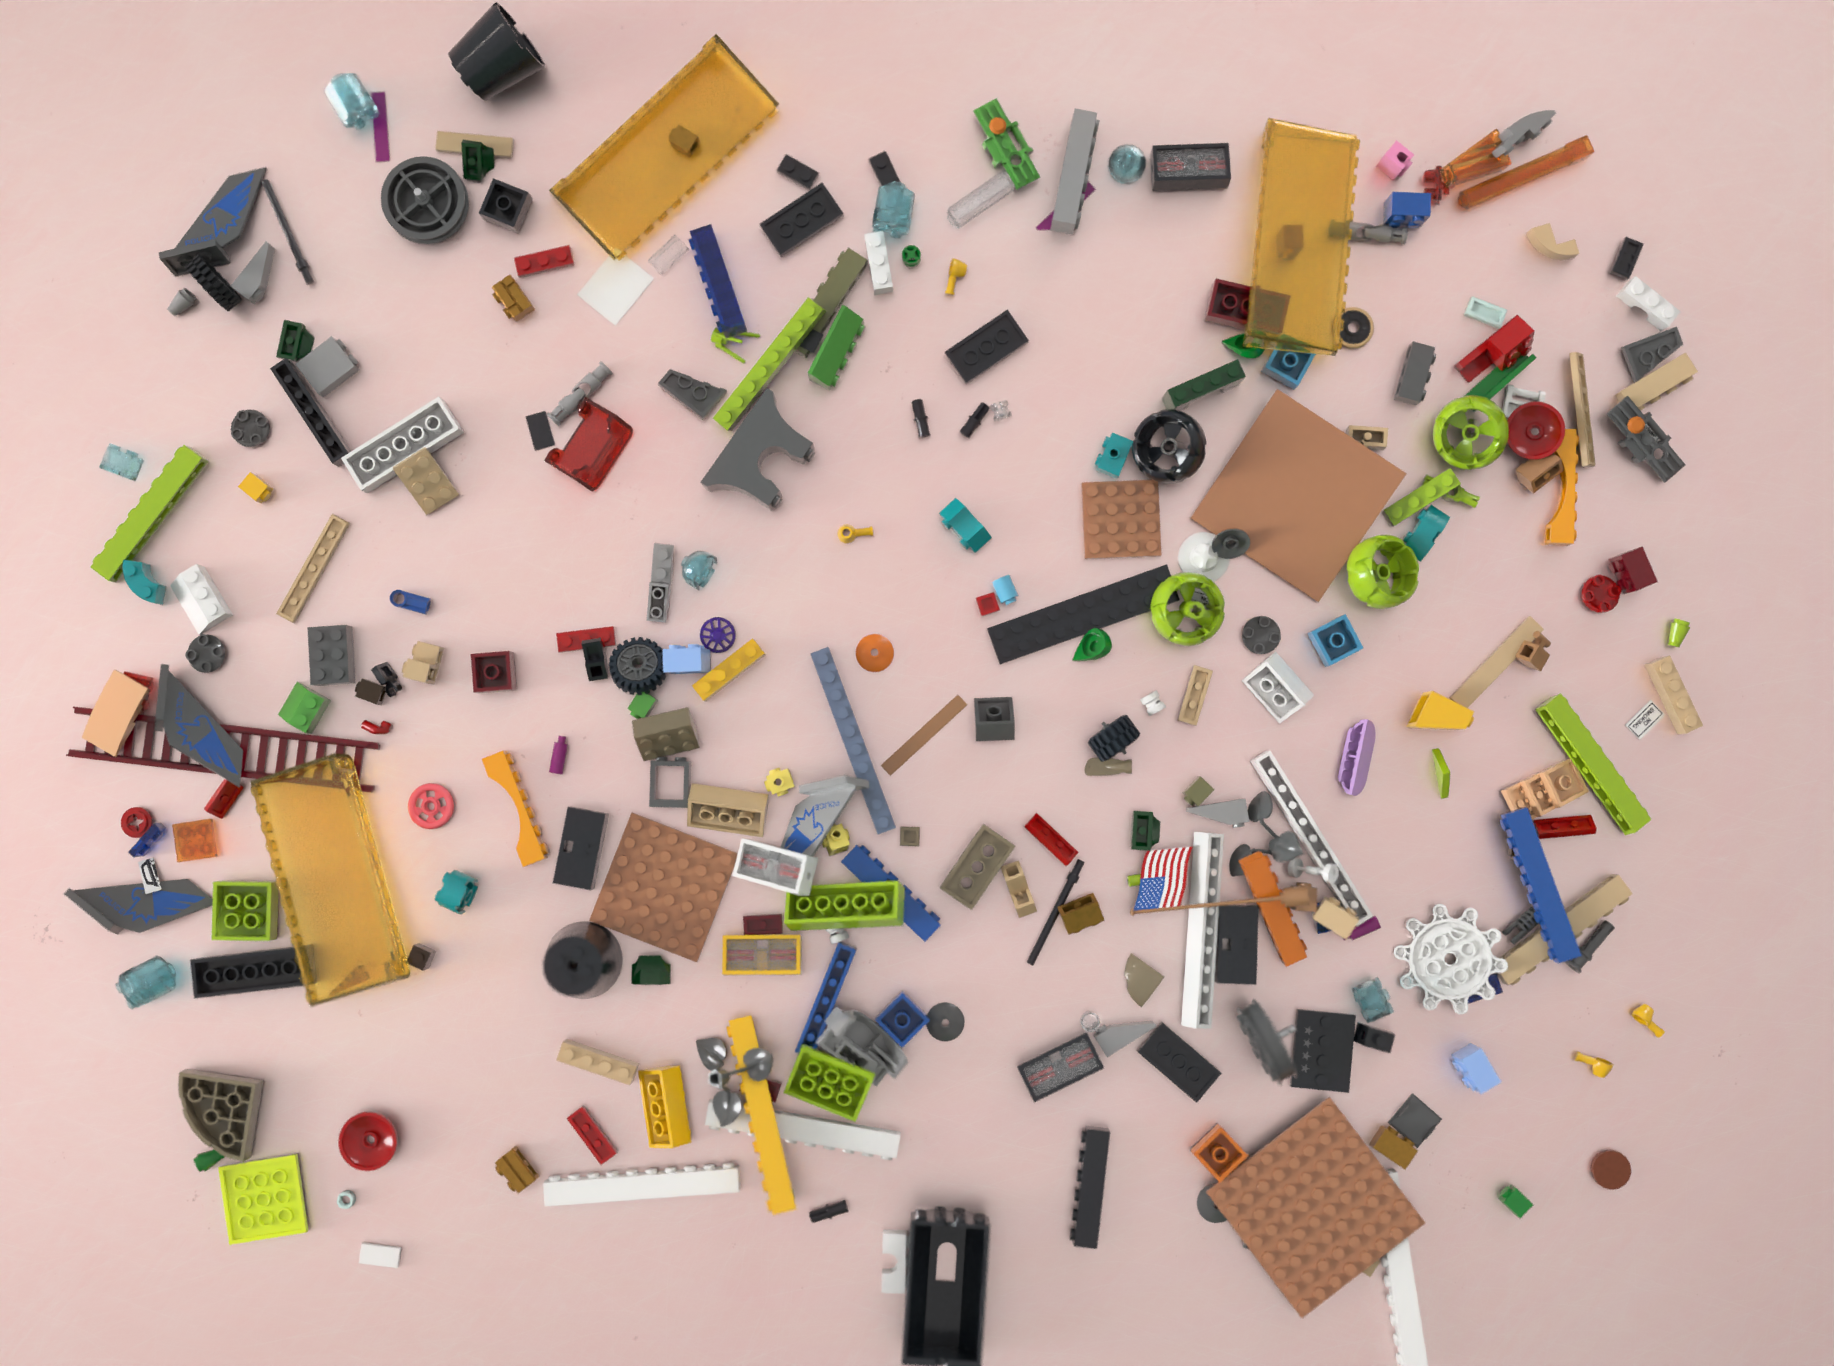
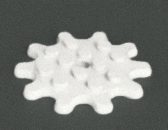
M1437 904L1433 907L1434 916L1431 923L1423 924L1416 918H1411L1406 923L1408 931L1413 935V941L1410 945H1399L1394 949L1395 957L1407 961L1410 965L1409 972L1401 977L1400 984L1404 989H1411L1415 986L1423 988L1425 991L1423 1006L1427 1010H1434L1441 1000L1447 999L1452 1002L1454 1011L1457 1014L1463 1015L1468 1011V998L1471 995L1478 994L1485 1000H1492L1495 997V990L1490 986L1488 978L1490 974L1495 972L1503 973L1508 968L1506 960L1493 956L1491 952L1492 946L1500 941L1501 933L1497 929H1490L1485 932L1478 930L1476 927L1478 912L1474 908H1467L1460 918L1454 919L1449 916L1445 905ZM1449 953L1454 954L1456 957L1455 963L1451 965L1445 962V956Z

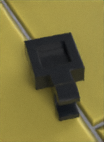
M388 662L376 665L371 669L379 683L386 685V693L389 697L396 695L394 690L396 692L402 690V686L395 680L398 676Z

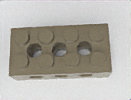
M982 824L940 885V889L972 910L1015 848V845ZM987 845L992 846L994 849L991 856L983 854V849ZM976 861L983 864V868L979 872L972 870V865ZM965 877L972 880V884L968 888H964L961 885V881Z

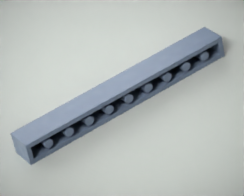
M826 647L810 653L856 778L869 780V788L861 791L877 834L896 828L830 649Z

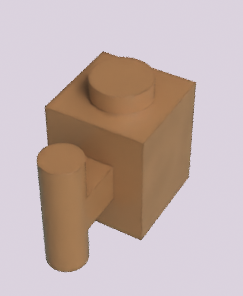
M1535 631L1533 633L1534 643L1524 640L1515 657L1526 667L1541 672L1550 656L1543 648L1549 647L1551 642L1539 631Z

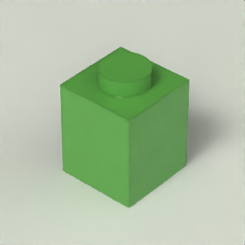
M644 691L642 695L636 694L627 709L631 711L630 715L636 719L649 716L658 699L650 694H646Z

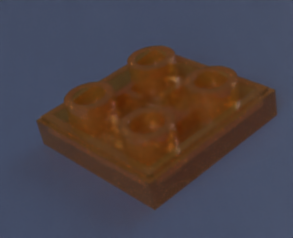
M213 819L172 824L177 863L218 857Z

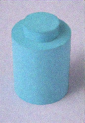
M1010 575L1003 576L992 582L1001 603L1005 602L1006 605L1017 601L1015 597L1018 596V593Z

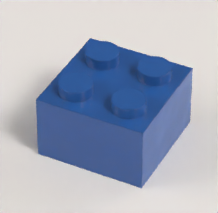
M1392 192L1384 202L1383 225H1390L1392 228H1399L1401 226H1408L1410 229L1419 228L1430 217L1431 193Z
M902 990L875 1017V1021L903 1048L930 1021V1018Z

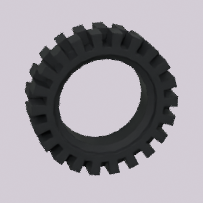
M198 254L185 265L192 277L228 312L242 301L227 280L201 255Z

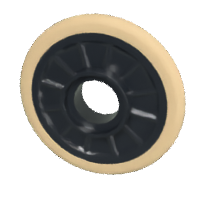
M1348 307L1341 310L1335 316L1332 331L1335 339L1344 347L1359 348L1367 344L1372 338L1374 323L1371 316L1365 310L1358 307ZM1350 323L1357 324L1358 331L1355 333L1350 332L1348 325Z

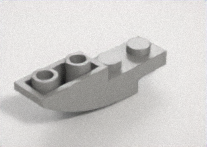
M1554 110L1539 111L1521 118L1498 135L1502 143L1492 154L1495 158L1502 154L1506 156L1514 149V144L1517 145L1521 141L1525 142L1529 138L1535 139L1541 133V128L1545 129L1552 123L1551 118L1556 112Z
M654 543L646 621L666 623L673 574L674 545Z

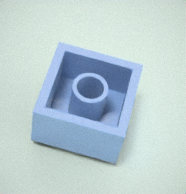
M690 644L686 648V646L669 645V649H663L664 673L694 674L711 671L710 650L704 649V646Z
M1470 1043L1451 1054L1454 1059L1452 1064L1457 1071H1461L1464 1076L1462 1081L1472 1091L1483 1094L1501 1083L1482 1048Z

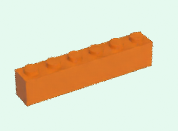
M1258 851L1238 860L1254 899L1280 896V892L1283 891L1278 889L1277 883H1279L1275 872L1270 870L1272 864L1267 855L1264 856ZM1281 900L1256 902L1281 962L1288 967L1307 958L1305 953L1307 947L1303 939H1299L1298 934L1300 930L1297 924L1291 920L1293 913L1290 907H1285V904H1281Z

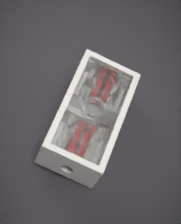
M742 838L732 876L797 895L809 896L818 858Z

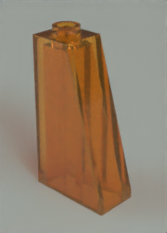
M1498 129L1489 133L1439 170L1446 188L1500 172L1512 164L1509 155L1505 156L1502 154L1495 158L1492 154L1502 143L1498 137L1500 134Z

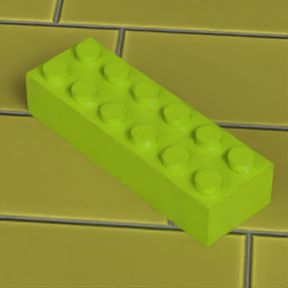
M899 881L812 885L809 896L797 895L786 891L784 924L791 931L903 926L905 888Z

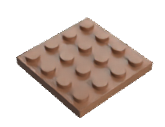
M1132 480L1081 483L1085 559L1161 556L1159 487L1157 481Z

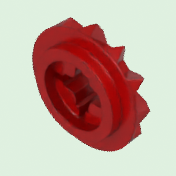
M133 807L123 814L121 828L129 837L140 838L149 833L153 818L150 816L149 811L141 807ZM136 817L138 820H143V822L139 824V828L137 825H130L131 823L136 821Z

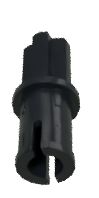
M913 400L912 407L915 416L913 420L917 425L918 437L930 436L927 423L928 416L925 414L923 400Z
M984 402L980 403L972 416H968L969 419L959 432L965 437L970 438L978 425H981L980 422L990 407Z
M843 1200L832 1205L826 1204V1207L810 1211L809 1217L811 1222L815 1223L827 1218L831 1220L834 1216L848 1213L846 1201Z

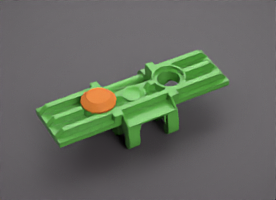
M997 98L973 110L988 137L982 146L985 151L989 150L992 155L994 168H998L1002 163L1017 190L1039 179L1040 175L1029 157L1033 153L1032 147L1029 148L1018 128V122L1011 123L1008 120ZM1008 132H1013L1022 150L1017 151ZM1018 159L1021 160V163L1014 165L1011 163V160Z

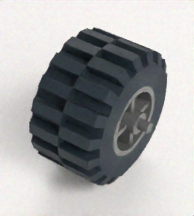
M1122 715L1110 724L1101 723L1103 726L1102 730L1091 737L1088 744L1100 761L1103 762L1119 752L1125 755L1127 753L1125 751L1126 747L1138 739L1141 733L1127 715Z

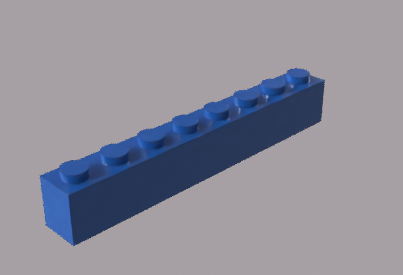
M1522 807L1500 815L1501 827L1504 831L1506 830L1508 835L1507 844L1510 849H1513L1515 854L1513 857L1514 863L1517 868H1520L1522 874L1520 875L1521 882L1528 890V901L1531 905L1533 904L1535 909L1533 913L1534 918L1541 925V937L1544 942H1547L1549 947L1547 949L1549 958L1555 963H1562L1582 956L1528 808Z

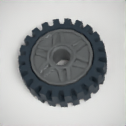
M634 637L631 638V642L625 640L623 641L624 645H617V650L614 649L612 651L613 656L610 655L609 669L611 677L619 689H622L625 693L629 691L631 695H634L635 692H637V695H642L644 691L648 694L650 689L654 691L657 689V685L661 686L662 680L666 678V673L663 672V650L656 642H651L648 638L644 641L643 637H639L636 640ZM636 665H642L639 668H635Z

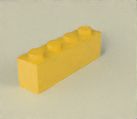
M752 638L694 683L692 687L702 700L706 702L766 654Z

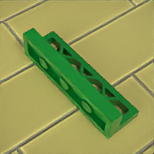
M1531 354L1529 357L1522 355L1511 368L1507 367L1503 371L1496 367L1464 396L1478 395L1491 399L1537 357L1534 354Z

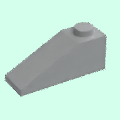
M268 242L262 245L231 285L232 288L253 304L263 298L268 284L275 250Z
M1246 799L1186 808V812L1224 824H1233V828L1245 826L1244 822H1249Z
M1153 1021L1113 1024L1107 1027L1102 1025L1095 1030L1096 1034L1093 1036L1105 1055L1109 1057L1155 1028L1156 1025Z

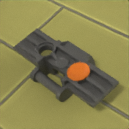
M1626 396L1607 413L1609 418L1626 437L1624 440H1620L1618 444L1621 447H1628L1634 455L1631 458L1634 463L1645 460L1664 483L1686 465L1670 447L1669 441L1671 437L1666 435L1653 420L1650 412L1643 414L1629 396ZM1645 424H1647L1651 428V430L1656 434V436L1660 439L1658 442H1656L1654 438L1649 434V432L1644 428ZM1658 448L1663 451V456L1660 459L1654 457V451Z

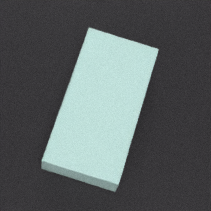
M1472 296L1464 316L1500 329L1507 309Z

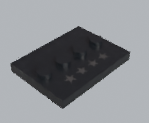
M1297 1009L1292 1061L1298 1076H1291V1087L1349 1093L1356 1015Z

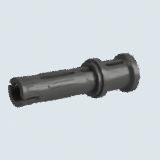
M1604 920L1583 947H1579L1582 956L1568 960L1566 964L1580 974L1582 972L1581 968L1587 961L1592 960V954L1615 927L1610 922Z

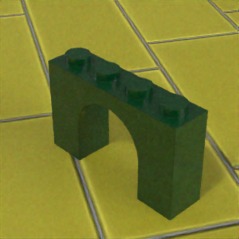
M1237 359L1168 389L1162 400L1166 409L1182 411L1192 402L1217 390L1223 393L1239 386L1246 375Z

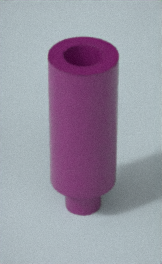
M559 736L558 742H554L549 768L550 773L563 775L568 744H565V736Z
M1374 915L1362 924L1355 926L1347 939L1350 938L1353 941L1380 929L1381 926L1376 916Z

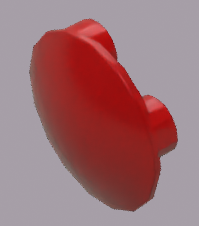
M1603 575L1589 578L1582 588L1584 604L1590 610L1597 613H1605L1612 610L1617 605L1621 594V588L1611 578Z

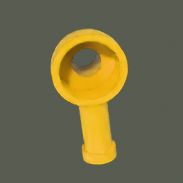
M952 258L950 263L947 290H945V294L954 295L956 278L965 277L967 271V264L955 258Z
M845 524L838 529L837 535L841 542L848 544L852 543L857 536H873V526L855 529L852 525ZM849 530L850 534L848 536H844L843 531Z
M1642 1004L1632 1012L1631 1016L1640 1024L1647 1026L1655 1033L1656 1037H1661L1665 1031L1652 1021L1654 1010L1647 1004Z
M1578 1051L1575 1055V1061L1593 1065V1074L1601 1078H1605L1614 1065L1603 1058H1593Z

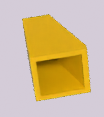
M1434 691L1423 692L1406 727L1441 730L1466 729L1473 723L1474 717L1472 716L1474 711Z

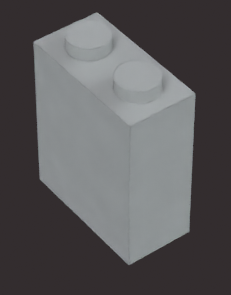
M332 336L295 364L315 391L323 398L360 370L356 366L358 361L352 354L348 355L345 349L347 347L340 339L336 340Z

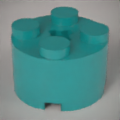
M457 870L451 873L446 872L442 879L444 884L441 890L436 893L435 901L438 902L439 906L462 915L465 913L464 907L470 906L476 895L478 886H475V882H478V880Z

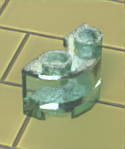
M109 443L99 468L136 481L144 460L137 458L138 454L129 450L126 453L121 452V447Z

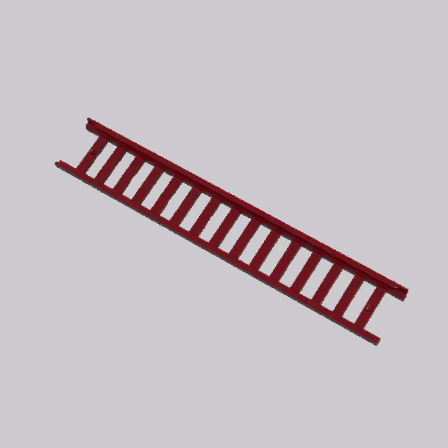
M73 707L75 714L91 715L93 711L91 708ZM138 714L134 721L136 724L125 741L123 755L114 757L106 751L104 753L95 752V745L87 740L85 751L70 749L68 754H66L69 757L216 774L201 764H190V758L181 753L180 762L170 761L172 747L169 745L166 733L164 734L161 760L151 759L156 716ZM137 721L147 722L142 758L132 757ZM219 724L230 736H232V732L242 734L240 747L243 749L241 777L371 793L375 790L374 785L360 784L364 749L380 750L379 743ZM251 735L261 736L256 771L246 770ZM270 737L280 738L275 774L265 772ZM289 739L299 740L294 776L284 775ZM308 742L318 743L313 778L303 777ZM327 744L337 745L332 780L322 779ZM346 746L356 747L351 783L341 782Z

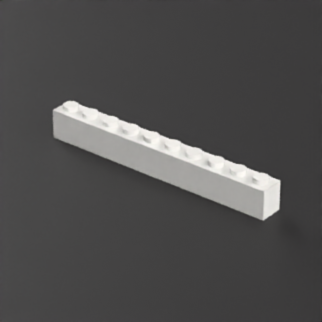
M1270 750L1265 751L1252 759L1250 762L1315 866L1324 870L1325 866L1329 863L1337 865L1338 878L1336 882L1326 884L1334 897L1341 902L1340 906L1345 909L1349 907L1358 913L1356 916L1359 917V922L1356 926L1373 917Z
M1194 832L1189 905L1220 902L1224 834ZM1219 906L1189 909L1182 1026L1196 1029H1211Z
M710 1099L705 1125H708L709 1129L720 1130L725 1128L730 1133L738 1134L742 1131L747 1132L748 1136L755 1137L754 1133H750L748 1122H751L750 1114H746L744 1104H742V1110L737 1119L731 1124L721 1127L713 1109V1099ZM774 1110L780 1138L785 1139V1142L796 1144L797 1141L805 1142L804 1145L816 1147V1144L823 1145V1148L827 1150L840 1148L843 1149V1152L851 1154L857 1151L862 1152V1155L867 1157H873V1154L880 1155L885 1160L897 1158L901 1135L899 1131Z
M732 1162L724 1163L723 1166L715 1167V1164L703 1165V1168L689 1165L679 1170H676V1167H667L665 1171H657V1168L646 1169L645 1172L627 1170L624 1174H618V1171L607 1172V1175H599V1173L594 1172L588 1173L584 1177H580V1174L568 1175V1178H560V1175L549 1176V1179H546L543 1183L545 1207L740 1192L741 1189L739 1165H734Z
M1393 1168L1385 1169L1400 1189L1398 1172ZM1407 1237L1381 1257L1382 1266L1386 1269V1275H1384L1385 1286L1389 1288L1387 1302L1389 1307H1392L1390 1321L1392 1326H1395L1393 1340L1395 1346L1398 1345L1399 1353H1396L1398 1365L1428 1366Z

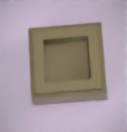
M901 826L900 846H919L920 827Z

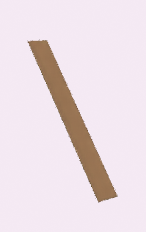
M959 695L955 696L881 765L883 769L891 776L963 710L967 703Z

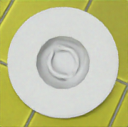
M1200 532L1191 535L1183 542L1178 554V562L1182 572L1202 574L1213 582L1222 577L1229 566L1230 559L1218 557L1217 552H1213L1212 541L1216 536L1215 534Z

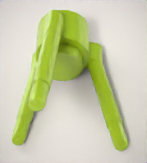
M715 327L711 336V342L716 343L715 347L722 349L735 359L745 363L746 361L723 346V344L727 345L729 340L738 343L743 342L741 339L730 336V334L757 338L760 337V334Z

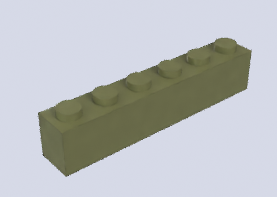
M849 247L846 252L842 251L837 259L839 261L836 267H831L827 274V281L819 285L816 291L818 294L813 299L826 310V313L813 328L823 334L868 265L866 258ZM801 346L795 351L804 358H807L810 354L809 350Z

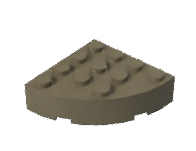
M192 1069L179 1072V1098H181L184 1117L192 1131L204 1144L220 1152L219 1154L227 1158L242 1162L251 1158L263 1080Z

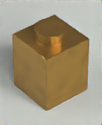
M678 125L676 129L673 128L669 134L670 145L689 158L700 143L697 135L681 125Z

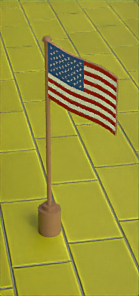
M1193 846L1146 852L1141 868L1138 897L1134 909L1130 910V914L1134 916V914L1277 900H1281V904H1285V907L1309 905L1307 886L1283 888L1284 892H1280V896L1181 906L1186 888L1188 861Z

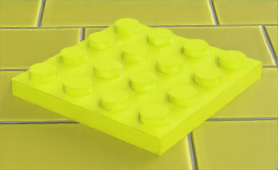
M298 1154L218 1167L229 1245L309 1231Z

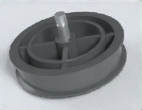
M420 156L401 162L388 174L381 190V206L387 221L401 236L415 243L435 244L450 238L460 229L468 213L469 199L463 181L452 167L433 157Z
M1255 999L1252 1000V1004L1243 1009L1238 1007L1236 1009L1238 1013L1236 1018L1240 1023L1239 1026L1244 1035L1248 1036L1253 1053L1262 1062L1261 1065L1266 1074H1269L1273 1082L1276 1081L1279 1086L1282 1085L1283 1080L1291 1076L1297 1077L1298 1074L1293 1061L1281 1040L1296 1031L1294 1025L1291 1024L1277 1032Z

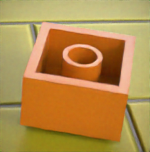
M1219 1124L1190 1150L1219 1182H1222L1248 1156Z

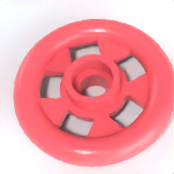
M435 783L419 786L413 791L408 801V812L411 819L418 826L425 829L442 827L450 820L454 811V801L450 792L445 787ZM427 791H435V797H427ZM444 797L446 806L441 807L439 799ZM418 798L423 799L421 808L416 806ZM431 802L435 806L433 810L429 809V804ZM440 811L443 816L439 820H436L434 815L438 814ZM422 812L429 816L426 821L419 817Z

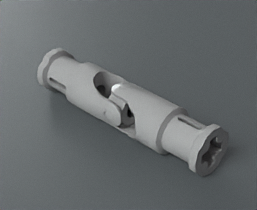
M1334 220L1330 221L1328 237L1330 238L1341 236L1345 239L1363 241L1373 238L1379 242L1389 243L1390 241L1401 242V244L1406 243L1408 235L1407 227L1401 229L1392 228L1390 225L1373 226L1357 222L1336 223ZM1364 226L1362 229L1363 237L1356 236L1357 229Z
M600 361L599 366L592 373L589 372L573 388V394L561 399L558 402L559 405L551 413L548 412L547 415L560 426V422L577 409L579 401L582 400L581 402L588 399L602 385L601 382L608 375L613 374L612 371ZM583 383H587L591 387L590 393L587 396L579 388Z

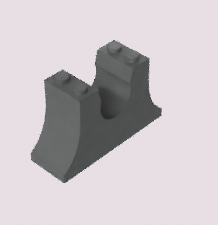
M767 388L704 476L701 484L710 492L733 490L743 493L772 511L773 508L777 509L781 504L782 494L771 480L761 475L762 461L769 454L779 452L786 454L795 462L805 464L806 461L810 462L814 457L815 448L811 441L785 422L777 410L774 392Z

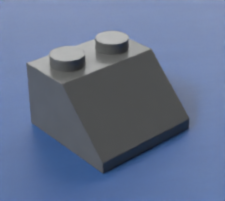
M1012 697L974 698L976 741L1015 740Z

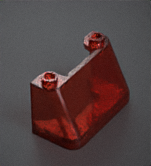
M585 397L578 407V415L582 418L579 426L564 449H552L544 461L588 490L595 491L601 485L631 439L633 428L616 414Z

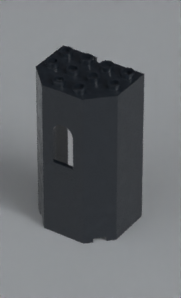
M935 1207L934 1209L927 1210L916 1209L911 1212L902 1365H982L990 1221L989 1217L985 1214L968 1212L964 1208H954V1211L946 1210L945 1207ZM946 1242L952 1243L957 1250L955 1281L936 1280L937 1251L939 1246Z

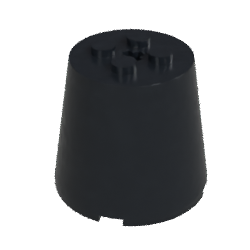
M498 2L494 3L448 52L449 58L452 61L451 64L460 73L463 83L467 87L470 86L472 91L484 101L545 68V63L525 33H519L514 26L516 21Z
M588 921L572 923L559 930L547 947L543 960L545 979L560 994L578 999L597 997L609 990L617 981L623 964L622 950L616 937L604 926ZM572 961L574 963L577 962L579 966L576 968H572Z

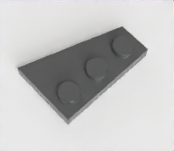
M1677 327L1621 347L1634 383L1683 345Z
M672 369L658 382V386L702 420L705 419L727 393L726 389L717 388L710 383L695 380L691 376Z

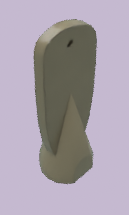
M1091 758L1085 765V774L1088 776L1116 775L1123 772L1132 774V759L1122 761L1110 758L1107 761L1101 762L1099 758Z

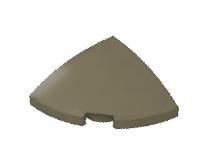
M1132 953L1130 954L1124 976L1127 978V990L1132 999L1142 1007L1161 983L1164 976Z

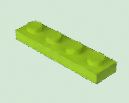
M1449 468L1384 509L1392 524L1396 526L1461 485L1452 469Z

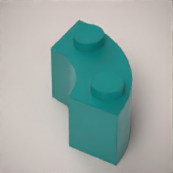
M957 498L939 512L943 518L942 524L948 530L951 528L960 537L961 540L959 542L966 550L970 548L976 553L992 538L985 527Z
M1433 505L1419 513L1417 517L1419 519L1412 532L1408 531L1403 538L1404 544L1413 550L1417 560L1420 562L1433 547L1435 539L1443 532L1450 519L1448 515Z
M123 560V575L132 592L145 601L163 605L166 586L159 584L153 578L151 565Z

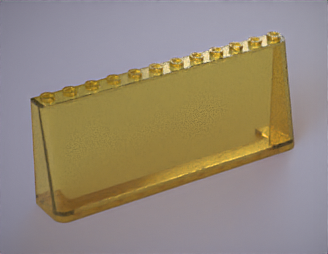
M715 34L702 46V50L575 170L565 179L562 178L549 190V193L613 261L616 259L620 261L627 254L626 250L630 246L634 248L641 241L639 239L640 236L644 233L648 235L655 228L653 224L657 220L662 222L669 215L667 211L671 207L677 208L682 203L681 198L685 194L689 196L695 191L696 188L694 186L699 181L703 183L710 176L708 173L713 168L717 170L724 163L722 161L724 157H731L737 151L735 147L740 142L745 144L751 138L749 134L754 129L756 132L761 129L765 124L763 121L767 117L771 119L778 112L776 108L779 106V103L722 39ZM678 125L697 135L700 140L699 145L690 158L670 145L669 134Z
M1267 118L1263 131L1262 149L1264 150L1248 318L1244 330L1243 347L1335 356L1337 351L1341 350L1343 338H1340V331H1343L1344 320H1341V316L1346 308V301H1343V295L1347 293V283L1344 282L1345 276L1347 277L1349 272V265H1346V259L1350 257L1351 247H1348V240H1351L1352 229L1349 228V224L1353 221L1354 216L1351 204H1354L1355 193L1352 190L1357 181L1354 168L1357 169L1358 157L1355 156L1360 146V139H1357V135Z
M334 753L250 781L252 786L251 793L256 801V812L261 820V831L266 839L265 846L271 858L270 865L276 877L275 884L281 896L280 903L286 914L285 922L291 933L290 941L295 948L296 963L300 967V978L305 986V997L310 1007L409 978L410 968L351 756Z

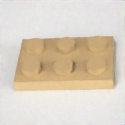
M426 447L393 467L395 473L426 515L459 495Z

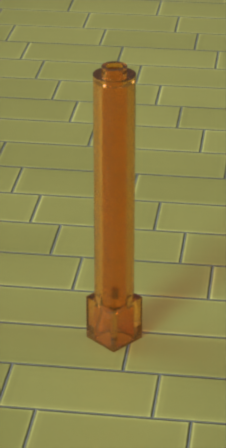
M1585 135L1567 143L1564 147L1461 191L1458 203L1466 210L1565 166L1569 167L1585 160L1595 151L1588 136Z

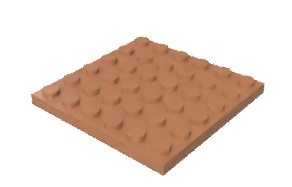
M632 812L589 921L698 962L735 867L738 853Z

